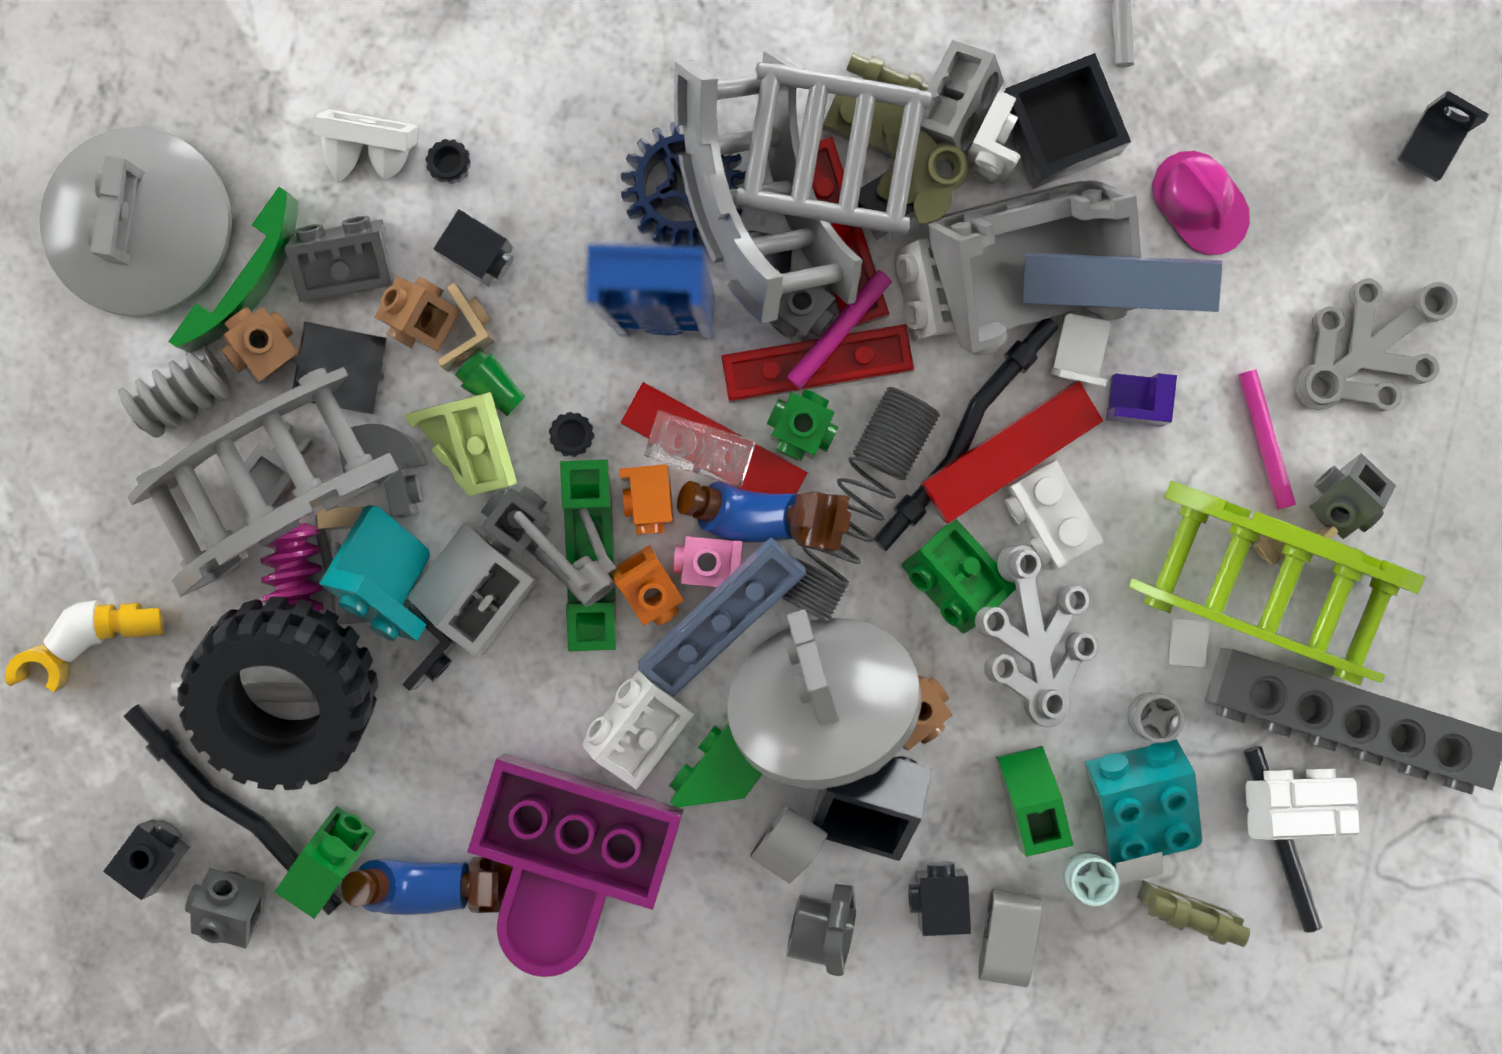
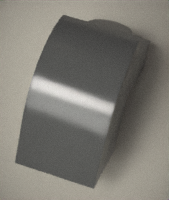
M363 424L351 427L364 454H371L374 460L390 453L399 469L385 483L391 516L403 518L419 514L417 503L423 502L421 484L417 474L411 475L409 468L428 465L420 446L407 434L386 425ZM339 449L343 473H346L344 466L347 462Z

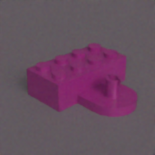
M503 753L499 756L493 766L467 853L513 866L497 919L498 941L507 959L515 967L530 975L551 977L563 974L578 965L589 951L607 896L653 910L684 809Z

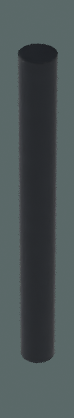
M1262 746L1244 750L1243 752L1253 781L1264 780L1263 771H1270ZM1273 840L1304 932L1311 933L1322 929L1323 926L1294 840Z

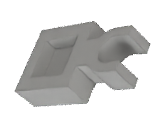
M286 421L285 425L289 432L293 430L292 425ZM307 435L297 445L301 455L313 443L312 439ZM259 443L244 464L266 505H272L274 508L293 481L276 448L273 447L270 451Z

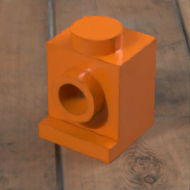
M663 464L620 468V478L623 481L630 480L631 488L622 489L625 517L633 516L636 535L665 533L664 524L674 523L669 466Z
M651 545L616 565L617 569L612 573L614 582L643 626L651 621L655 625H662L678 614L679 608L677 605L682 603L684 599ZM650 588L660 590L646 600L643 598L644 593Z

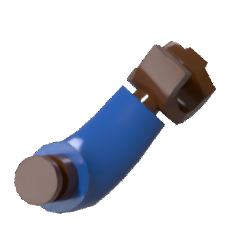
M688 481L682 486L677 498V510L680 514L692 515L693 518L698 519V524L702 530L708 531L722 539L742 542H766L770 537L775 541L794 539L799 546L823 551L840 550L842 535L848 533L852 512L848 511L850 496L824 494L816 491L801 494L758 493L739 489L720 481H715L709 486H701L699 483Z
M473 857L469 866L466 862L423 863L375 859L362 864L358 871L348 873L342 881L341 891L345 902L350 906H362L365 910L373 913L381 912L391 915L431 914L464 909L467 902L468 909L472 913L500 912L513 866L484 857Z

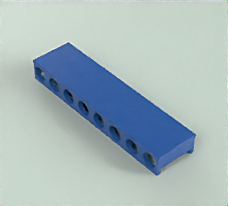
M587 244L586 303L619 336L629 337L630 329L645 330V334L668 336L683 335V331L701 332L703 339H713L714 290L704 248Z

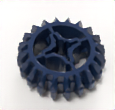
M672 122L670 124L672 136L664 138L662 131L659 128H655L652 130L656 142L654 145H651L642 138L637 142L639 150L644 155L643 157L636 154H628L626 158L627 163L637 171H624L621 173L622 182L634 186L621 191V197L625 202H636L626 210L629 219H637L644 216L637 226L641 234L649 232L654 226L656 227L653 234V242L660 245L666 235L670 234L671 247H680L681 237H688L690 247H698L697 236L700 233L693 217L688 197L681 189L672 190L677 189L675 169L680 177L683 178L679 156L675 153L686 152L684 134H680L679 126H675V122ZM739 153L727 156L721 155L729 189H737L736 185L744 183L746 171L733 169L742 163V157ZM663 160L668 176L665 182L656 187V193L646 197V183L649 174L655 165ZM661 206L664 210L672 206H680L686 209L693 220H671L659 214L655 209ZM736 208L739 216L741 217L742 209Z

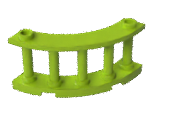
M1170 481L1164 498L1182 505L1178 513L1182 515V519L1155 586L1133 578L1130 582L1129 588L1146 594L1143 601L1144 604L1167 613H1171L1174 605L1258 639L1335 667L1334 676L1360 686L1363 678L1382 683L1385 674L1363 666L1391 596L1397 597L1400 588L1418 594L1425 576L1391 562L1379 560L1365 554L1363 551L1257 511L1254 512L1252 520H1250L1249 517L1252 510L1175 481ZM1212 516L1231 523L1232 525L1228 533L1233 534L1204 606L1173 592L1200 524H1206L1208 517ZM1259 535H1263L1284 543L1285 545L1281 553L1286 554L1258 626L1223 612L1251 542L1257 543ZM1313 555L1334 562L1335 564L1331 572L1336 573L1308 644H1304L1276 632L1304 563H1310ZM1364 574L1372 577L1369 586L1373 589L1346 656L1343 658L1326 652L1355 581L1360 582Z

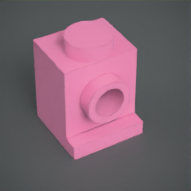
M686 536L685 546L676 545L673 573L682 574L681 584L718 587L741 565L743 542ZM711 553L715 556L717 563L712 571L705 572L699 568L698 559L702 554Z

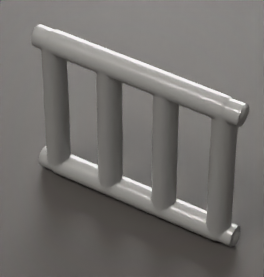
M758 62L756 74L757 80H761L749 156L743 188L738 187V191L734 196V204L756 210L907 235L910 231V217H905L923 109H929L933 93L911 87L775 63ZM780 85L809 90L791 196L762 191ZM828 93L857 98L839 204L810 199ZM875 102L904 106L886 212L858 207Z

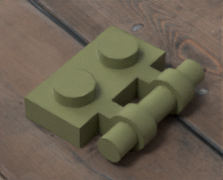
M853 53L846 68V71L861 76L865 80L911 87L926 91L929 86L928 83L923 82L924 76L912 71L910 75L884 66L885 60L873 55L871 59H867ZM835 95L822 129L849 140L857 98ZM875 102L868 143L869 149L893 158L886 147L885 138L900 131L904 106Z
M1143 880L1137 898L1149 906L1147 914L1165 921L1167 926L1178 930H1184L1185 927L1193 929L1200 934L1208 936L1210 941L1221 945L1230 942L1242 947L1246 946L1250 936V929L1242 926L1244 919L1233 911Z

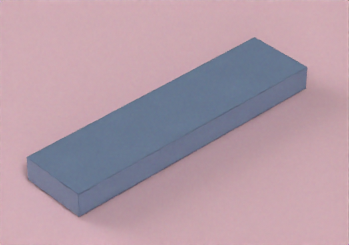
M1026 253L1023 303L1219 312L1223 263L1220 260Z
M770 537L638 661V670L662 690L674 697L806 575L805 566Z

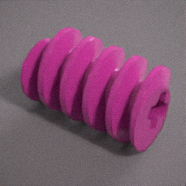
M300 523V527L264 546L274 549V553L260 558V563L275 568V572L261 577V583L275 587V591L262 596V602L267 603L270 597L288 598V604L296 605L298 600L302 599L314 603L313 610L320 611L324 609L323 603L310 599V595L322 591L323 586L318 582L309 580V576L321 572L322 565L308 561V557L320 553L321 546L307 542V538L320 534V529L308 523Z

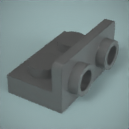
M357 216L342 221L341 227L324 229L322 224H312L296 229V235L290 237L285 251L299 302L392 286L394 278L383 238L385 231L383 220L370 221L369 216Z

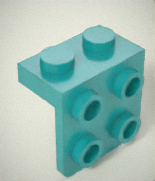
M367 505L362 510L319 584L339 599L338 604L343 609L371 623L369 628L373 632L390 641H395L397 636L418 641L427 625L406 609L403 603L429 560V549L380 507Z
M1177 739L1163 743L1157 742L1150 746L1108 754L1101 758L1085 761L1087 777L1101 805L1107 854L1113 866H1116V863L1162 852V856L1200 846L1202 843L1196 775Z

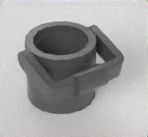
M835 884L832 902L799 895L791 924L786 957L825 965L827 973L834 976H842L844 974L856 918V901L853 886Z

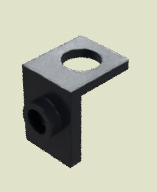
M1447 91L1427 105L1397 160L1437 182L1442 179L1468 132L1484 123L1489 114L1452 92ZM1449 107L1459 109L1468 116L1457 114L1454 111H1452Z
M409 604L406 609L427 624L425 628L440 642L402 684L409 691L418 689L427 677L434 682L451 664L452 660L447 655L457 645L455 641L436 628L413 604Z

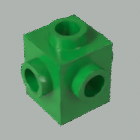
M805 389L801 396L791 392L787 402L778 399L767 422V425L774 428L771 440L778 443L776 450L802 462L804 455L813 459L818 449L827 453L838 430V426L830 423L835 414L834 411L827 408L830 401ZM799 415H807L812 420V428L807 432L798 431L794 426L795 418Z

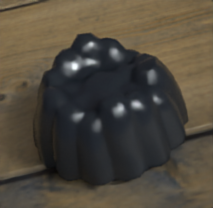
M443 139L441 142L434 143V146L428 150V155L425 158L427 162L426 168L430 175L439 182H447L448 184L461 182L463 178L469 175V168L471 167L470 153L462 143H458L454 139L450 141Z
M567 412L565 415L560 414L556 420H553L552 427L549 429L550 443L554 445V450L561 452L563 456L577 457L579 454H584L586 449L591 447L592 440L594 439L593 425L589 423L587 417H582L580 413Z

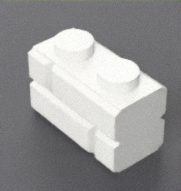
M1306 769V779H1294L1293 770L1263 771L1264 780L1247 781L1245 784L1246 806L1249 808L1247 813L1248 835L1251 839L1283 840L1357 836L1360 833L1358 810L1355 809V805L1358 803L1356 781L1353 778H1336V769Z

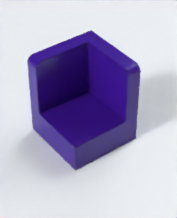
M1118 373L1112 375L1106 420L1160 427L1172 423L1177 375L1157 373L1152 377Z

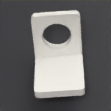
M1072 313L1065 314L1051 375L1106 386L1108 379L1099 377L1111 323Z

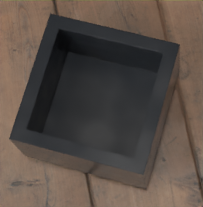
M1095 53L1007 87L1004 93L1017 98L1010 113L1018 118L1010 133L1018 153L1021 155L1020 158L1033 189L1116 157L1131 143Z
M893 757L875 774L865 776L848 784L819 790L811 822L828 833L826 840L900 861L922 820L932 768L920 765L908 757Z

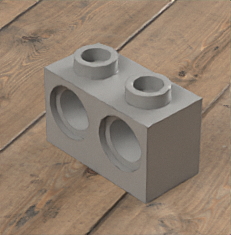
M954 40L951 41L926 90L933 93V99L929 109H923L920 131L927 133L936 144L948 143L955 145L967 155L1004 82L994 53Z

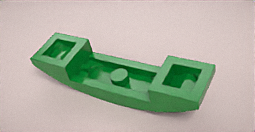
M278 187L252 223V226L266 235V238L212 312L195 303L168 341L169 343L186 352L197 351L203 348V345L208 346L229 331L224 324L227 320L246 307L253 311L264 298L287 258L285 247L290 237L295 233L298 201L287 191Z
M608 459L560 461L566 559L571 565L585 556H589L592 561L597 560L579 515L580 508H587L606 554L615 565ZM614 586L607 595L588 607H585L581 601H578L567 587L568 651L616 650V587Z

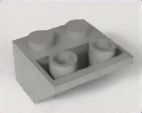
M463 523L407 596V599L436 628L476 657L485 653L540 579L510 556L504 555L484 539V536L467 523Z

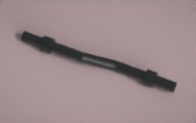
M1051 318L1041 320L1022 342L1017 340L1004 354L1006 360L969 401L946 457L929 476L968 452L987 408L1019 372L1026 373L1038 359L1036 353L1058 330V325ZM922 485L911 496L906 494L893 508L896 513L873 538L874 543L882 550L887 551L909 525L915 527L927 513L925 507L931 500Z
M139 704L135 705L123 716L148 743L145 748L158 762L163 759L201 802L252 832L277 861L289 871L299 854L265 817L214 787L178 748L181 742L169 729L163 731ZM333 893L322 910L329 915L342 901Z

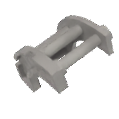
M773 50L763 51L762 62L798 67ZM692 60L675 62L674 122L675 126L683 125L686 154L678 155L683 182L700 236L713 263L722 262L732 278L727 286L733 295L760 323L777 320L782 294L830 284L831 290L845 303H855L858 283L861 277L862 259L841 240L829 222L785 215L791 231L751 238L736 208L745 206L734 204V196L738 188L729 189L721 155L749 151L753 130L718 136L717 100L759 94L761 80H757V75L718 80L716 76ZM780 85L768 154L773 182L763 184L762 191L791 196L800 145L797 125L796 87ZM812 188L810 199L817 200ZM801 248L813 268L781 274L767 261L764 255Z
M344 367L328 374L325 368H320L304 375L298 380L300 386L227 422L192 443L161 466L152 468L136 478L138 485L128 496L131 505L152 498L184 559L180 562L183 570L171 580L180 597L224 578L232 569L249 558L246 550L260 542L262 547L269 545L300 527L299 520L313 513L314 507L322 504L326 511H330L347 501L384 485L399 470L390 453L374 460L371 454H364L333 395V392L348 377ZM312 401L316 403L347 462L344 466L346 473L322 484L320 478L314 479L281 417ZM261 426H264L296 486V489L293 490L296 498L276 509L272 505H266L233 443ZM214 454L218 455L249 514L245 517L248 525L235 533H232L231 530H225L194 471L197 466ZM178 484L208 539L204 543L208 551H201L170 492Z

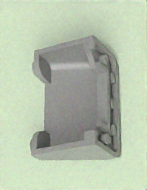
M1078 181L945 214L940 219L927 223L930 246L959 343L974 355H988L997 352L999 345L1007 341V329L1081 309L1099 314V318L1103 320L1121 319L1127 316V311L1137 309L1023 303L1026 253L1141 257L1137 197L1134 194L1099 181Z

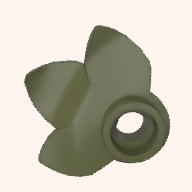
M900 131L885 138L886 147L894 160ZM924 131L919 132L907 204H913L915 218L919 224H926L940 219L949 210L953 191L964 183L969 172L968 159L960 148L948 143L936 144ZM939 161L949 163L952 169L951 175L948 177L940 176L936 171V163ZM894 165L882 176L876 189L877 195L887 202Z

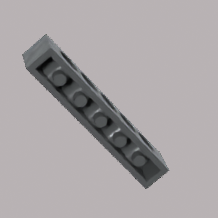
M1220 647L1204 700L1205 702L1218 705L1216 715L1244 723L1246 715L1263 719L1261 727L1263 730L1289 738L1292 729L1309 734L1308 744L1334 752L1338 743L1355 748L1353 758L1379 766L1382 764L1383 757L1400 762L1398 772L1423 780H1427L1429 772L1445 777L1443 786L1471 795L1475 786L1493 791L1502 761V733L1230 648ZM1265 681L1270 686L1271 698L1266 705L1258 707L1253 699V691L1260 682ZM1311 696L1316 703V712L1311 719L1304 721L1299 713V705L1305 697ZM1356 710L1361 716V726L1355 734L1350 735L1345 728V720L1349 713ZM1402 725L1406 730V741L1400 748L1395 749L1391 742V734L1397 726ZM1447 739L1451 744L1452 752L1449 759L1441 763L1437 756V749L1440 743Z

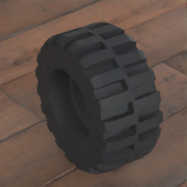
M270 597L264 606L261 600L254 599L243 603L239 610H229L219 618L215 626H211L184 666L181 673L183 682L178 687L177 702L180 707H184L179 714L185 731L192 730L193 732L190 742L198 753L205 751L210 756L208 763L220 772L222 768L234 774L231 778L232 780L242 784H246L247 780L256 782L259 789L274 791L276 785H283L284 790L288 791L302 789L306 780L310 785L318 784L326 780L330 772H338L348 762L351 753L355 752L374 712L377 701L374 694L378 688L377 673L374 670H369L373 659L368 648L365 646L359 648L357 646L360 636L351 626H347L345 629L337 623L339 616L327 609L322 614L313 610L314 603L299 599L296 605L288 604V598ZM255 666H271L290 672L302 680L312 691L318 703L320 714L303 720H287L268 714L259 708L247 695L242 685L240 671Z

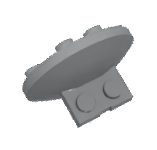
M131 127L107 131L88 139L76 147L53 173L45 190L41 205L40 233L46 257L58 278L71 292L83 301L104 311L123 316L141 317L162 314L174 310L195 298L209 285L218 273L225 260L231 240L232 212L226 188L214 167L201 153L185 141L166 132L150 128Z
M806 609L787 614L790 627L778 632L759 645L741 665L732 682L728 696L727 716L737 747L744 758L760 773L777 782L795 787L822 790L827 787L848 784L865 776L875 774L903 748L919 718L922 698L921 686L912 658L898 640L872 624L845 618H829L830 622L827 623L821 619L809 621Z

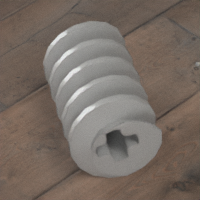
M203 345L205 355L203 360L197 358L190 351L186 353L188 368L185 370L174 360L170 361L169 368L172 377L168 379L157 369L152 371L155 386L151 388L140 378L135 380L138 395L135 397L123 387L118 389L119 397L126 412L140 430L145 431L152 437L159 438L165 432V425L172 429L180 426L181 415L190 420L196 418L198 415L197 406L209 411L215 405L214 397L224 402L230 399L231 389L225 371L207 346Z

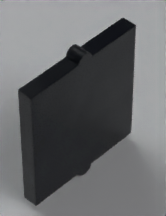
M304 322L298 356L293 358L296 370L292 389L300 386L298 380L314 370L325 368L328 374L344 367L348 377L333 392L341 409L373 414L378 383L384 379L381 366L386 338Z

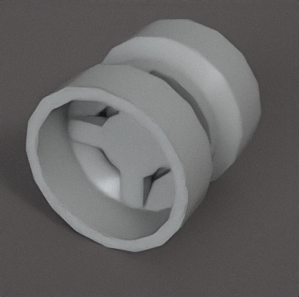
M1153 692L1143 693L1136 697L1130 704L1127 713L1128 723L1133 732L1142 738L1158 743L1169 742L1176 738L1182 731L1185 721L1183 709L1176 700Z

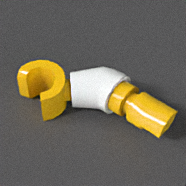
M89 600L71 605L62 612L43 640L44 644L33 646L10 660L5 671L6 683L11 687L27 679L30 675L31 662H37L47 669L49 677L45 686L54 693L63 688L69 678L70 668L68 662H73L92 645H100L104 639H115L117 633H120L123 638L165 635L162 612L160 608L143 609L141 603H122L119 609H116L114 604L102 605L100 600Z

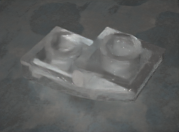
M658 410L644 456L711 479L742 487L756 441Z

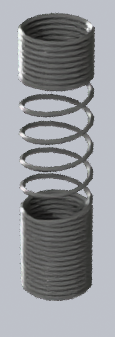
M895 387L886 388L887 391L884 392L880 404L877 405L876 412H873L871 420L868 421L869 424L866 425L867 429H864L862 437L859 438L860 441L857 442L858 445L853 450L855 456L848 458L850 465L878 488L849 478L837 479L838 486L867 510L848 504V509L880 521L885 520L884 516L853 494L841 482L850 483L895 499L896 495L865 473L853 460L865 462L899 480H906V476L909 475L908 472L911 471L915 459L918 458L917 455L920 454L919 451L922 450V447L925 446L924 443L927 442L926 439L929 438L928 434H931V430L934 429L933 426L936 425L935 422L940 417V413L935 408ZM850 521L849 526L859 534L848 530L846 535L865 542H873L869 534ZM840 545V550L850 557L835 551L818 550L854 564H861L860 558L843 545ZM802 546L807 555L839 579L796 558L805 566L806 575L781 598L802 610L806 609V612L826 623L830 622L829 618H832L831 614L834 613L833 610L839 605L838 601H841L840 597H843L842 593H845V589L848 588L849 581L814 555L808 548Z

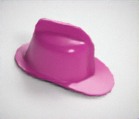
M1182 151L1166 158L1157 168L1152 182L1153 197L1159 209L1185 243L1193 250L1206 255H1221L1239 245L1245 238L1250 225L1249 207L1243 194L1220 163L1210 155L1198 151Z

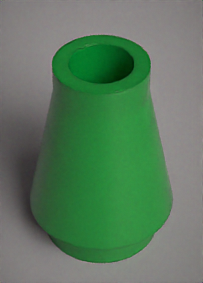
M481 348L455 374L463 383L460 387L476 396L491 392L495 408L500 410L505 416H508L526 397L517 388L493 353L488 355Z

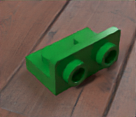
M957 518L950 523H946L922 547L901 564L902 568L908 573L912 584L917 589L925 592L940 609L945 621L956 627L963 634L976 627L975 618L979 610L984 607H999L1016 590L1015 583L1008 582L1001 577L997 563Z

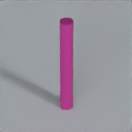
M878 269L858 292L855 303L846 306L786 378L798 389H801L889 287L892 280Z
M1257 369L1238 374L1277 510L1294 506L1296 502Z

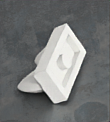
M326 109L314 116L313 135L321 136L322 151L326 165L337 182H341L354 169L360 157L363 144L368 146V155L377 174L382 180L388 181L401 170L407 160L409 149L415 146L418 141L419 125L330 109Z

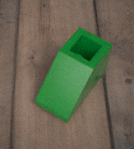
M729 722L722 730L715 725L712 727L698 746V749L704 752L694 768L685 763L672 780L669 787L675 790V793L672 795L670 803L680 808L744 799L763 775L740 752L733 738Z
M1038 746L996 756L1018 849L1028 857L1074 846L1063 799L1044 747Z
M336 805L274 892L315 919L373 837L375 831L366 826L358 816L347 813Z

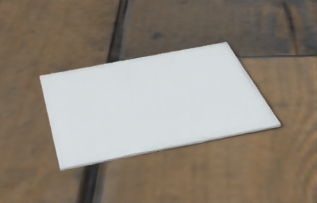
M1173 618L1169 665L1206 669L1210 622Z
M1162 852L1116 863L1119 885L1163 874Z

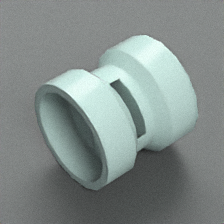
M1089 851L1079 852L1072 856L1065 865L1063 873L1064 882L1069 891L1084 904L1102 906L1110 902L1117 894L1119 888L1118 873L1114 866L1100 855Z

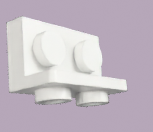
M1000 90L966 156L969 168H971L969 173L978 180L988 184H995L996 181L1005 184L1021 157L1017 152L1003 146L1018 118L1010 113L1017 98Z
M929 238L918 239L895 251V271L902 286L906 306L904 312L905 320L910 328L912 340L921 341L935 335L956 333Z
M1057 460L1048 463L1005 488L1010 497L1004 501L1005 505L1018 525L1025 522L1033 536V539L1028 541L1029 546L1037 552L1042 566L1049 563L1052 570L1060 569L1067 565V562L1104 541Z
M638 671L632 679L626 680L619 687L615 695V701L603 717H598L589 726L582 746L596 763L637 790L695 714L655 685L641 671Z

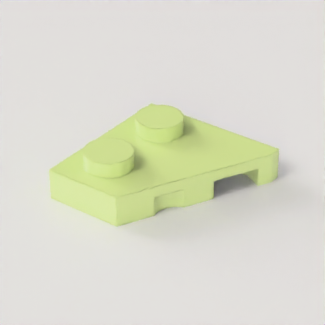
M491 392L405 414L412 428L419 426L434 444V447L431 449L432 453L442 465L447 466L452 471L454 480L468 496L507 488L517 483Z

